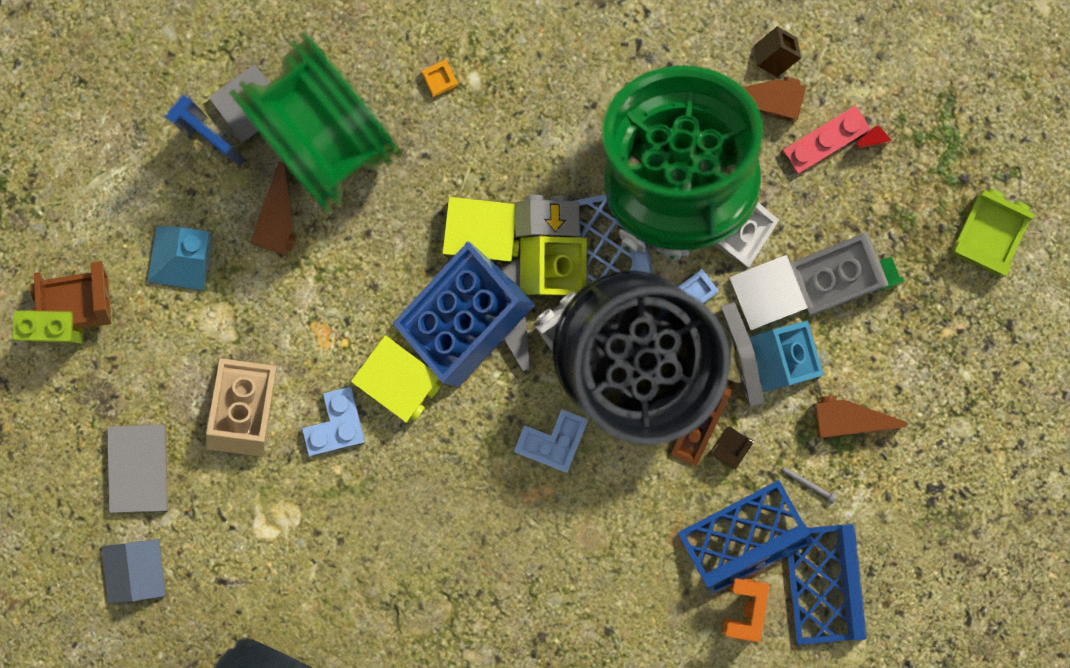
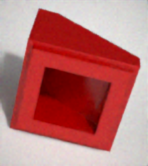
M876 125L854 144L855 150L884 146L888 145L892 140L879 125Z

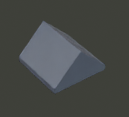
M159 539L102 546L108 603L130 602L166 596Z

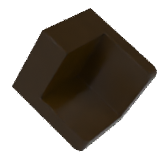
M778 26L754 45L757 66L776 77L783 74L801 59L797 37Z
M727 427L710 455L736 470L754 443V440L747 438L732 427Z

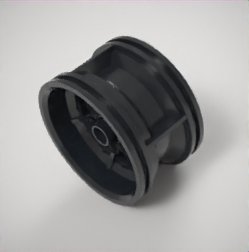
M635 270L620 271L604 275L590 282L566 305L554 333L553 363L558 380L566 394L603 430L627 442L645 445L660 444L685 436L711 415L721 400L727 385L730 371V352L726 335L716 316L697 298L681 290L665 278L652 273ZM650 305L661 306L668 310L654 317ZM616 313V319L614 321L608 320L612 315ZM644 321L643 331L639 334H634L635 325L638 322ZM664 334H669L668 343L664 346H659L660 337ZM685 337L688 344L687 360L676 353ZM620 338V346L616 350L611 351L610 343L612 340ZM591 350L596 354V358L589 363ZM670 362L669 371L665 374H660L661 366L664 363ZM616 367H621L622 372L620 376L616 379H611L612 370ZM646 379L645 388L636 391L638 381ZM658 385L672 388L664 396L653 401ZM618 389L621 404L606 399L602 394Z

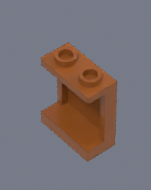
M102 261L92 262L90 273L47 280L42 278L40 272L34 273V283L30 284V292L33 301H35L36 308H32L31 311L73 313V330L111 324L109 280Z

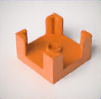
M734 578V584L729 586V589L736 594L750 596V600H746L744 617L747 620L744 622L724 619L721 632L726 637L761 642L770 584L760 580Z

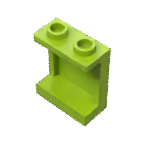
M989 188L988 191L982 190L978 193L950 254L1003 278L1008 275L1011 268L1010 262L1029 222L1033 220L1035 214L1029 211L1030 206L1016 200L1014 203L1003 199L1005 196L1003 193Z
M14 311L13 340L26 343L84 344V329L73 330V313Z

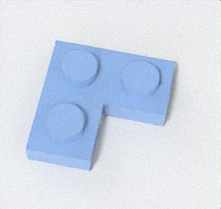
M352 387L323 393L330 421L302 428L309 456L364 443L365 438Z
M561 409L551 436L524 425L514 452L567 473L588 419Z

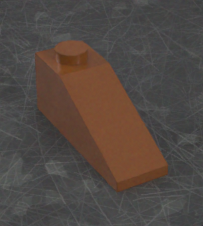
M784 77L783 80L777 79L743 87L757 104L761 115L793 123L798 120L806 86L800 85V80Z
M278 162L250 243L286 256L288 250H293L297 235L294 234L295 225L287 166L282 162Z
M727 381L722 398L711 415L696 429L676 440L671 452L672 456L695 466L698 465L730 397L733 381Z
M837 395L820 397V403L813 404L817 438L906 427V421L847 400L837 401Z

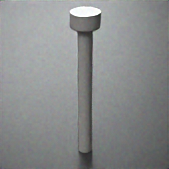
M784 466L782 472L828 498L827 502L830 504L834 503L838 494L834 492L830 494Z

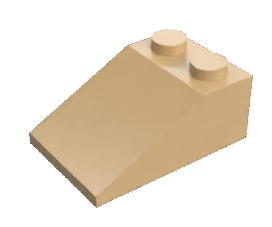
M219 359L206 433V450L264 457L276 366Z

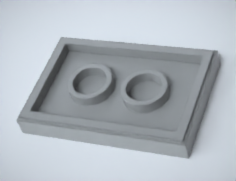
M868 232L790 263L808 307L809 316L816 315L889 285Z
M166 425L108 426L109 513L168 511Z

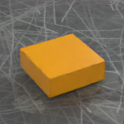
M446 59L420 71L433 98L459 86Z

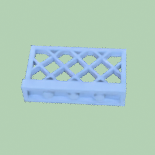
M605 194L575 200V202H579V206L589 205L597 210L588 224L579 219L580 236L575 238H584L589 230L602 238L594 252L587 249V253L591 255L587 261V284L591 280L594 281L596 279L589 274L588 269L594 258L608 266L602 274L604 276L611 269L615 272H620L613 265L622 252L632 259L633 265L629 271H644L654 274L647 243L641 241L646 246L645 253L639 251L629 253L623 245L620 247L608 239L617 224L621 225L615 218L603 211L607 204ZM602 202L599 208L593 203ZM600 213L613 221L605 235L591 227ZM580 224L586 227L582 233ZM605 241L619 249L610 264L597 255Z

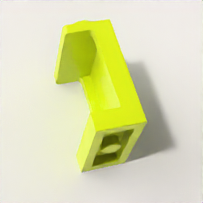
M449 197L443 256L454 257L469 241L490 260L511 263L512 257H518L520 241L514 240L516 228L515 204Z
M386 335L351 380L352 383L406 423L410 419L414 421L418 419L425 409L421 404L427 396L433 398L442 386L438 382L440 379L429 367Z

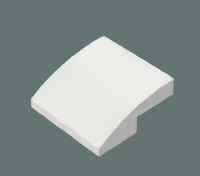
M787 255L730 277L750 330L808 308Z

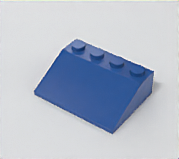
M467 241L398 316L393 324L442 383L459 387L535 305L516 283L476 246Z

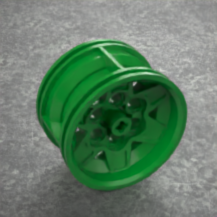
M306 32L300 34L303 41L299 44L295 40L289 43L292 49L283 56V72L273 81L263 86L252 82L247 85L243 80L239 83L242 90L236 93L232 89L229 93L319 205L330 215L333 213L330 206L336 203L340 207L343 204L340 198L343 197L342 181L359 167L374 171L384 163L390 167L393 164L390 158L395 155L400 159L403 153L345 77Z
M680 65L663 67L644 73L627 83L613 97L603 119L602 138L606 159L604 173L605 195L610 211L617 222L635 238L652 246L669 250L683 251L709 247L726 240L738 232L754 213L759 201L761 186L759 159L762 151L763 124L760 111L751 95L739 83L722 73L704 67ZM630 156H632L641 163L630 166ZM733 169L731 174L725 175V171Z

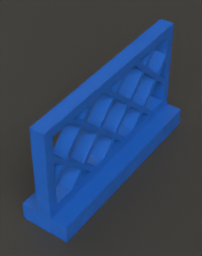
M184 93L165 115L189 139L197 131L239 167L245 161L229 144L203 124L207 118L206 114Z
M779 480L678 532L711 596L733 585L734 578L745 579L813 543L808 528L804 525ZM778 490L782 497L779 508L765 505L766 496ZM785 504L789 511L783 510ZM747 505L758 508L754 521L738 518L741 509ZM762 509L777 513L773 527L758 523ZM781 515L792 517L797 524L796 527L788 531L777 528ZM720 519L732 521L728 535L713 531L715 523ZM736 523L751 526L747 540L733 536ZM756 528L771 532L767 542L763 544L752 542ZM696 532L707 534L703 548L691 545L687 537ZM711 536L726 540L722 554L707 550ZM731 541L745 545L743 554L737 558L726 555ZM695 552L701 553L699 559L696 556ZM705 554L720 558L717 568L708 573L702 567Z
M855 523L808 528L810 534H820L816 539L812 537L813 543L803 555L799 551L794 552L800 557L796 563L794 553L788 556L797 645L845 640H866L867 632ZM837 531L838 544L830 552L818 540L825 532ZM815 544L828 554V557L819 568L805 557ZM838 548L840 553V559L834 555ZM831 557L841 565V573L835 580L821 570ZM802 560L816 570L806 583L796 576L795 568ZM818 573L832 583L822 596L808 586ZM841 577L843 581V587H841L837 583ZM797 582H799L803 586L799 592L797 588ZM834 586L844 593L845 601L838 609L824 599ZM805 588L819 599L809 612L799 604V596ZM821 601L835 612L825 625L812 615V612ZM844 606L846 608V616L840 612ZM800 610L804 614H806L802 621L800 616ZM837 614L847 622L848 634L836 635L827 627ZM808 617L822 627L815 637L803 638L802 625ZM824 630L830 634L828 636H820Z

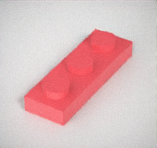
M855 105L783 149V153L798 175L871 129Z

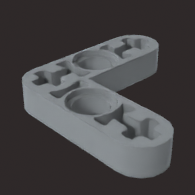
M735 302L720 306L721 314L738 358L747 403L750 408L763 405L764 400L756 358Z

